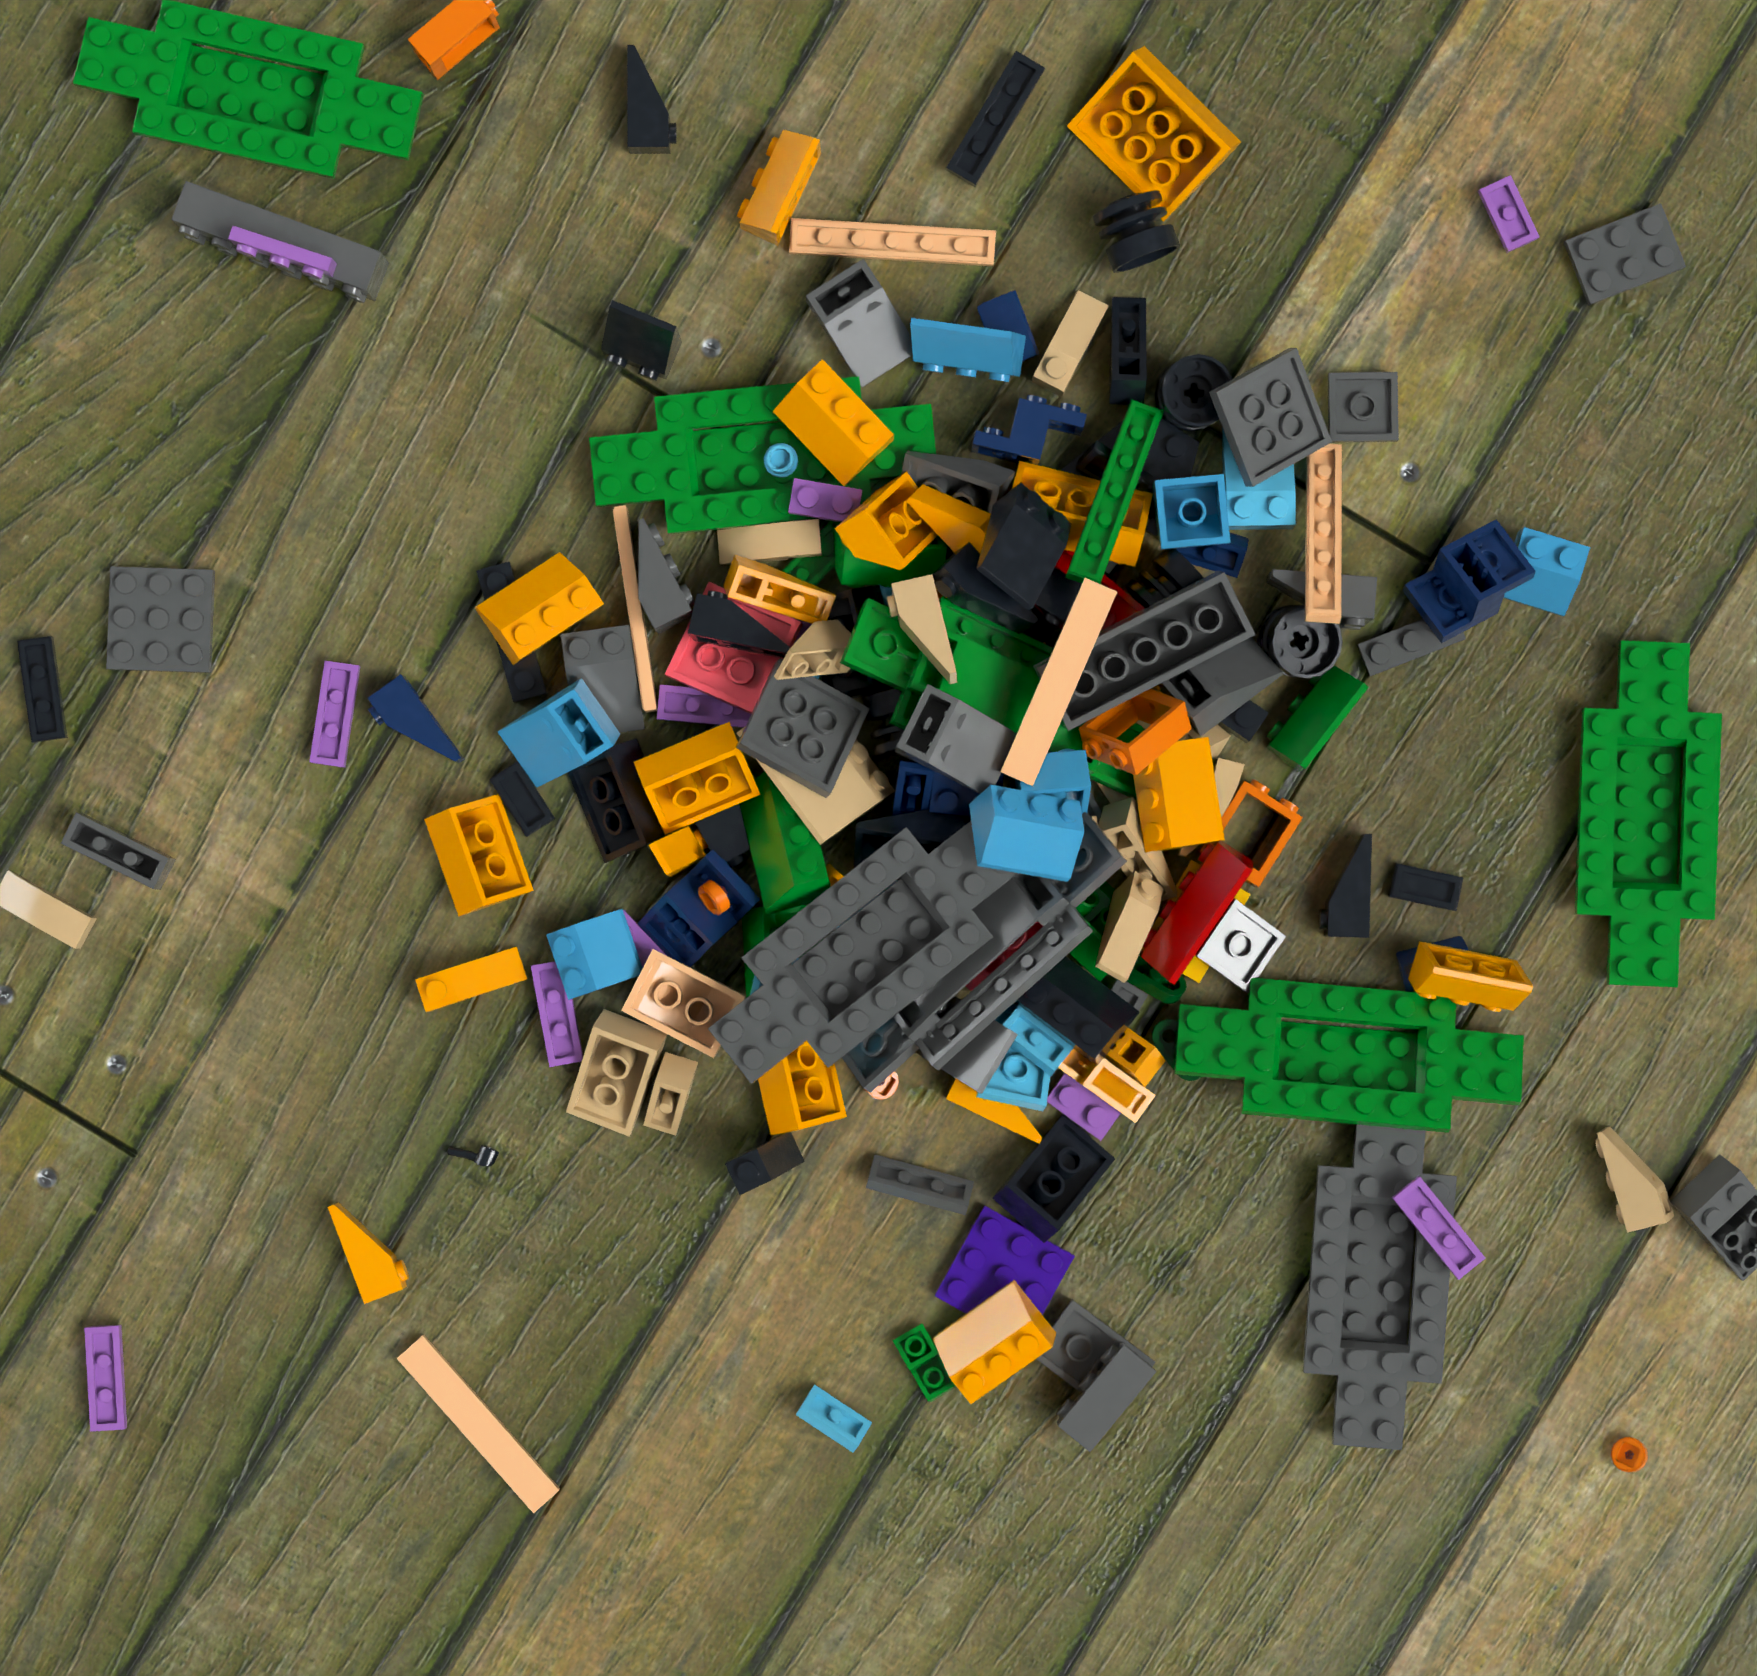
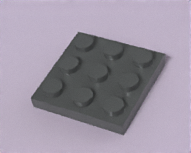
M1288 348L1209 392L1245 487H1254L1332 442L1297 348Z
M110 566L106 669L211 673L215 571L206 569Z
M780 658L775 663L736 748L827 798L832 793L870 708L813 676L777 680L774 675L783 661Z

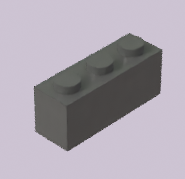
M77 812L61 844L155 890L162 889L176 861L175 858L86 814Z
M1123 1342L1118 1347L1112 1344L1100 1359L1104 1363L1096 1374L1090 1371L1078 1387L1082 1391L1073 1401L1068 1398L1056 1413L1060 1417L1056 1421L1057 1425L1089 1452L1093 1450L1156 1373L1154 1367Z

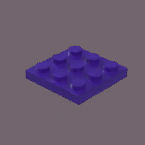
M984 1205L934 1296L960 1311L968 1313L1015 1280L1043 1315L1075 1255L1048 1240L1043 1243L1027 1228Z

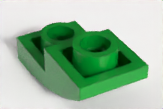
M923 1323L893 1340L929 1403L956 1388V1385L949 1378L937 1348Z

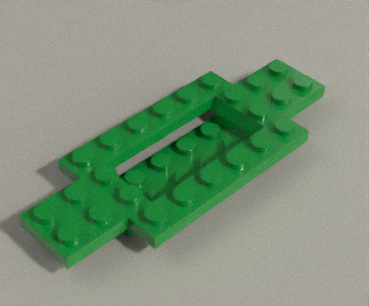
M162 0L155 32L88 17L73 84L77 87L139 100L132 129L135 135L332 179L335 178L341 148L344 149V147L409 161L424 96L422 91L359 78L358 74L365 48L363 43L172 0ZM192 43L241 53L245 55H250L254 57H259L263 59H268L312 70H317L324 72V74L314 73L279 64H274L270 62L229 54L221 51L198 47L192 45Z
M860 377L841 378L862 400ZM797 383L656 396L654 400L658 431L589 437L596 507L665 501L668 534L818 519L788 513L794 478L838 486L842 485L783 422L693 431V429L779 421L780 419L773 413V410ZM931 404L871 409L894 434V440L844 486L862 490L860 505L871 496L870 480L896 478L901 475L907 451L936 454ZM777 443L790 445L798 456L796 470L791 475L783 478L771 475L764 465V455L767 449Z
M942 596L939 598V603L957 672V683L949 684L901 629L898 616L891 617L889 607L870 598L864 601L840 663L902 692L890 724L905 730L927 684L961 700L1015 733L1018 732L1040 681L1033 665L1049 658L1054 648L1023 633L1018 634L963 609ZM1060 723L1048 751L1058 752L1062 749L1083 750L1079 728L1084 723L1069 731ZM1134 723L1116 739L1130 743L1145 729L1141 725ZM1087 756L1091 780L1130 798L1134 797L1137 800L1133 774ZM1004 774L1005 777H1008V778H1010V779H1012V780L1015 781V778H1012V777H1010V776Z
M1619 641L1616 709L1582 708L1575 914L1609 916L1607 985L1678 987L1680 919L1715 920L1722 713L1688 712L1690 643ZM1684 747L1679 884H1676L1681 748Z
M1251 978L1248 993V1010L1180 1004L1174 1074L1242 1080L1241 1114L1449 1133L1451 1130L1452 1100L1520 1105L1522 1097L1524 1035L1455 1029L1456 1003L1445 997L1436 996L1435 999H1428L1419 996L1416 992ZM1281 1017L1416 1029L1418 1032L1406 1033L1281 1021Z

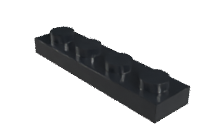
M1015 51L947 165L946 170L974 187L977 186L1043 75L1045 67Z
M510 561L477 570L484 600H487L516 581ZM496 641L513 703L547 694L536 652H532L513 665Z

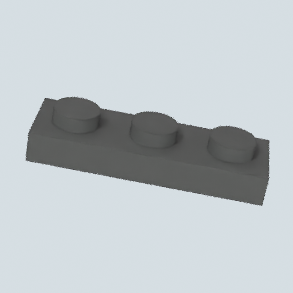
M1424 619L1356 646L1370 677L1463 641L1466 637L1464 632L1441 643Z
M874 1155L866 1188L966 1215L974 1181Z

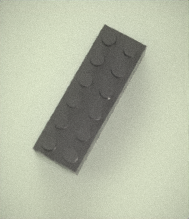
M188 181L184 184L171 219L179 227L178 232L184 234V238L200 245H204L207 240L214 246H217L218 251L234 257L237 255V246L228 239L232 226L330 257L337 263L333 277L323 274L322 279L314 278L302 273L303 267L291 263L289 268L276 265V268L280 269L282 274L300 280L302 275L306 276L309 280L313 281V285L330 292L333 291L334 287L339 288L340 291L346 293L345 296L360 303H365L366 298L376 301L389 265L381 251ZM258 252L256 257L244 255L249 258V262L264 268H268L269 264H273L269 262L270 256Z
M1216 571L1101 630L1061 720L1063 727L1069 731L1254 636L1255 632L1225 572ZM1049 658L1033 665L1039 680Z

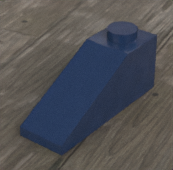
M400 674L368 697L372 704L368 710L379 725L385 722L388 727L457 763L465 760L404 675Z
M900 761L892 816L928 809L934 776L933 770L918 763Z

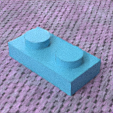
M1020 1005L1003 1023L1005 1027L1018 1034L1011 1046L1050 1076H1052L1074 1048Z
M816 1385L809 1391L796 1413V1416L852 1453L857 1449L872 1423Z

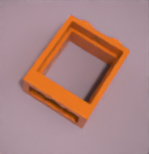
M453 0L408 38V41L416 56L433 76L439 80L500 28L496 20L499 13L495 9L496 6L492 0Z
M1149 689L1088 720L1079 728L1083 743V750H1086L1088 757L1137 775L1192 728L1185 701ZM1138 720L1151 724L1130 743L1116 739Z
M1252 779L1251 783L1242 781L1234 793L1228 808L1221 817L1223 830L1246 794L1289 820L1259 869L1253 868V871L1246 879L1247 883L1258 888L1303 817L1297 814L1299 808L1284 798H1281L1279 802L1267 795L1270 791L1269 788ZM1207 843L1202 844L1198 852L1201 853Z

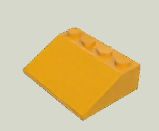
M1145 46L1133 51L1067 125L1134 193L1160 191L1162 201L1152 208L1166 207L1167 214L1161 218L1163 222L1241 143Z

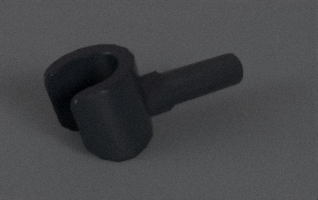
M483 1144L478 1153L455 1147H449L448 1155L469 1159L480 1166L487 1167L495 1163L499 1154L497 1150Z

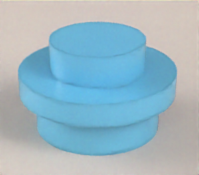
M777 443L767 449L764 455V465L771 475L779 478L787 477L796 470L798 456L790 445Z

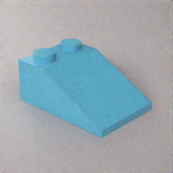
M1222 427V464L1229 530L1292 529L1296 525L1294 464L1254 487H1245Z

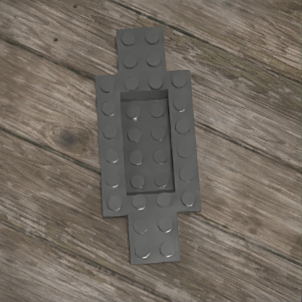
M1087 812L1082 814L1084 835L1071 879L1066 882L1020 873L1010 879L973 909V912L994 938L842 1057L865 1090L871 1093L918 1049L921 1050L934 1068L937 1070L941 1069L1093 932V929L1081 916L1076 907L1120 869L1127 860ZM1037 921L1043 925L1036 934L941 1019L938 1017L936 1012L1031 926Z
M971 821L929 854H927L906 827L741 957L763 985L709 1027V1031L751 1084L806 1041L828 1068L831 1067L994 938L973 912V909L1018 873L977 866Z
M1355 1124L1352 1167L1317 1166L1302 1372L1337 1376L1332 1431L1333 1445L1402 1450L1407 1381L1442 1384L1450 1270L1416 1229L1407 1345L1415 1226L1391 1198L1417 1176H1420L1454 1218L1457 1176L1423 1173L1426 1132L1424 1130Z

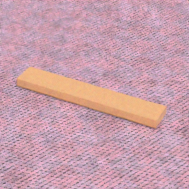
M791 218L789 254L994 266L996 230Z
M1328 444L1306 457L1305 622L1340 624L1342 444Z
M626 505L617 506L613 509L642 709L646 713L656 712L658 705L643 606L638 599L639 579L629 513Z
M1084 578L1001 768V773L1028 785H1034L1117 591Z
M422 1335L397 1358L533 1513L560 1490L557 1484L425 1335Z

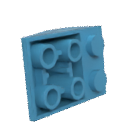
M582 678L498 731L536 788L587 763L614 746L620 736L619 731Z

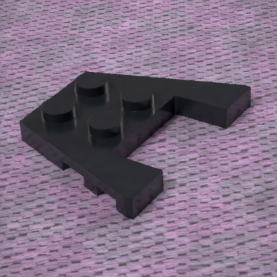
M1163 418L1160 420L1143 467L1144 471L1153 476L1151 484L1146 488L1151 493H1153L1152 486L1155 480L1191 477L1199 446L1197 440ZM1123 421L1098 441L1113 450ZM1085 450L1082 454H1080L1077 458H1075L1072 462L1065 466L1061 471L1092 478L1089 475L1082 472L1081 470H1079L1078 468H1076L1078 459L1087 450ZM1154 515L1145 531L1159 540Z

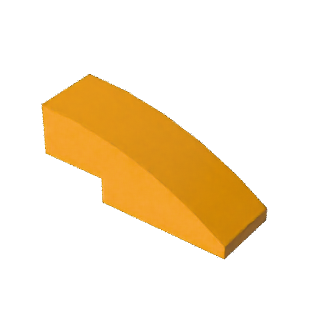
M1072 1049L1058 1067L1134 1123L1138 1121L1156 1096L1105 1058L1096 1066L1075 1049Z

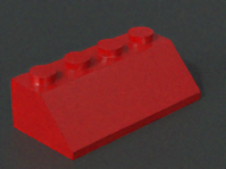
M1222 840L1216 841L1214 845L1207 843L1197 859L1202 864L1195 874L1188 871L1178 886L1182 893L1176 902L1170 899L1159 914L1163 921L1157 930L1150 929L1143 944L1144 949L1142 950L1141 957L1174 985L1253 871V861Z

